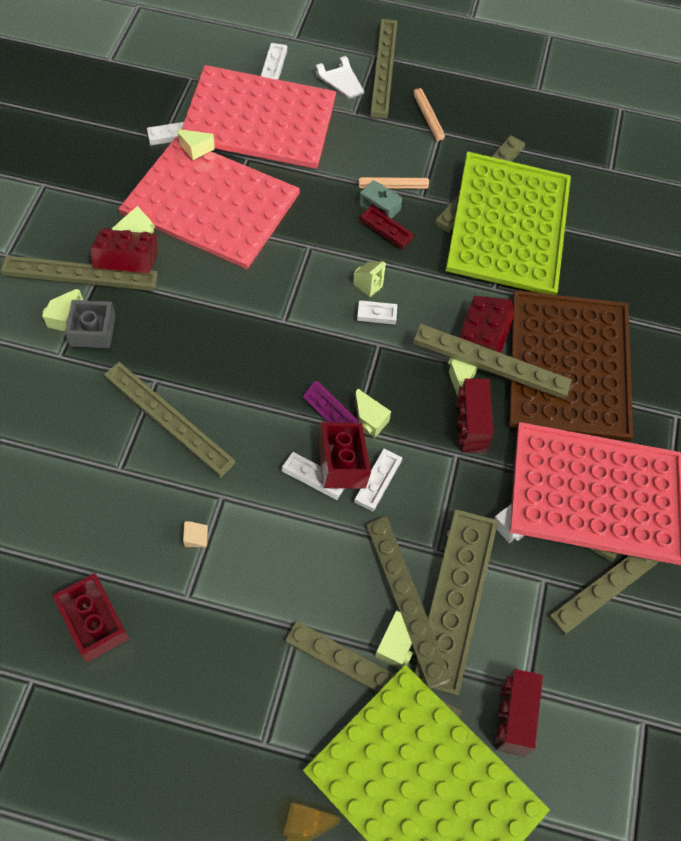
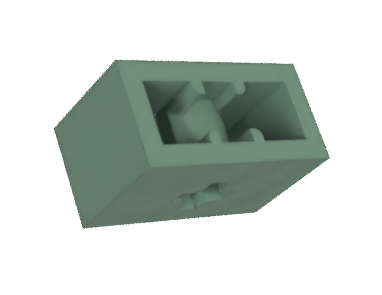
M375 180L360 192L359 205L365 209L372 205L391 219L401 210L402 197Z

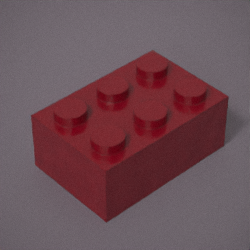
M104 228L100 229L91 246L92 266L98 269L150 274L158 256L157 234L149 232L140 233L130 230L120 231Z
M474 295L458 338L501 353L514 317L512 300Z
M465 378L463 385L459 386V396H456V408L459 409L457 426H460L457 439L458 445H461L462 453H486L493 437L490 380Z
M321 422L317 435V444L324 488L366 489L371 469L362 423Z
M96 573L52 595L81 656L87 663L129 640Z
M514 669L510 675L506 676L505 681L502 680L500 695H503V702L499 704L497 710L500 726L496 728L494 734V743H497L496 751L525 757L535 750L543 683L542 674Z

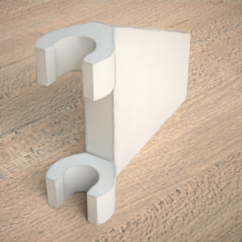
M346 56L340 57V68L326 72L322 63L316 65V76L350 99L364 94V90L353 73Z

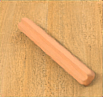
M421 88L415 89L413 95L437 141L443 140L445 134Z
M359 178V188H365L373 180L384 185L386 188L427 189L429 187L428 178Z

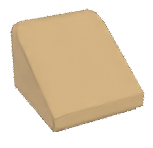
M185 521L184 546L207 547L208 525Z

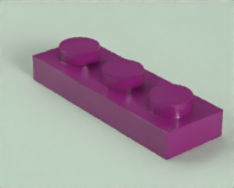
M314 381L303 396L328 422L359 423L318 381Z

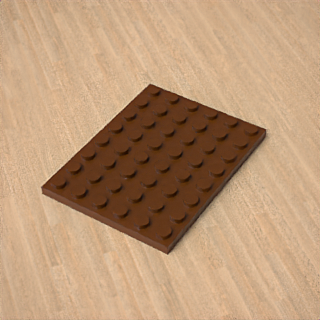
M514 290L511 357L572 380L567 397L562 399L510 379L509 427L517 428L519 422L631 442L633 439L628 303Z

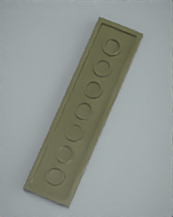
M457 509L454 511L428 620L453 680L432 690L458 697L498 520ZM418 660L415 674L428 686Z

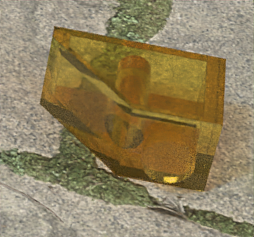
M292 802L283 836L287 837V841H313L338 826L341 817Z

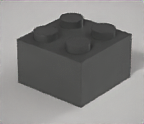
M71 301L65 331L70 346L110 348L116 316L112 302Z

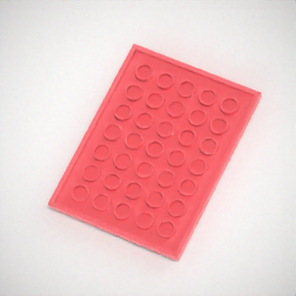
M205 65L181 130L214 134L216 149L318 169L336 98V91Z
M176 137L120 206L119 213L127 216L138 206L156 226L154 229L248 269L300 194V188L211 151L192 160L179 145V138Z
M519 422L516 436L509 532L681 565V452Z

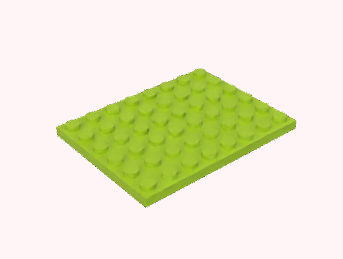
M467 152L445 271L538 293L556 295L558 293L571 176Z
M406 664L303 770L367 841H524L550 811Z

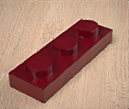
M372 205L360 215L362 223L400 249L406 247L414 239L412 232Z

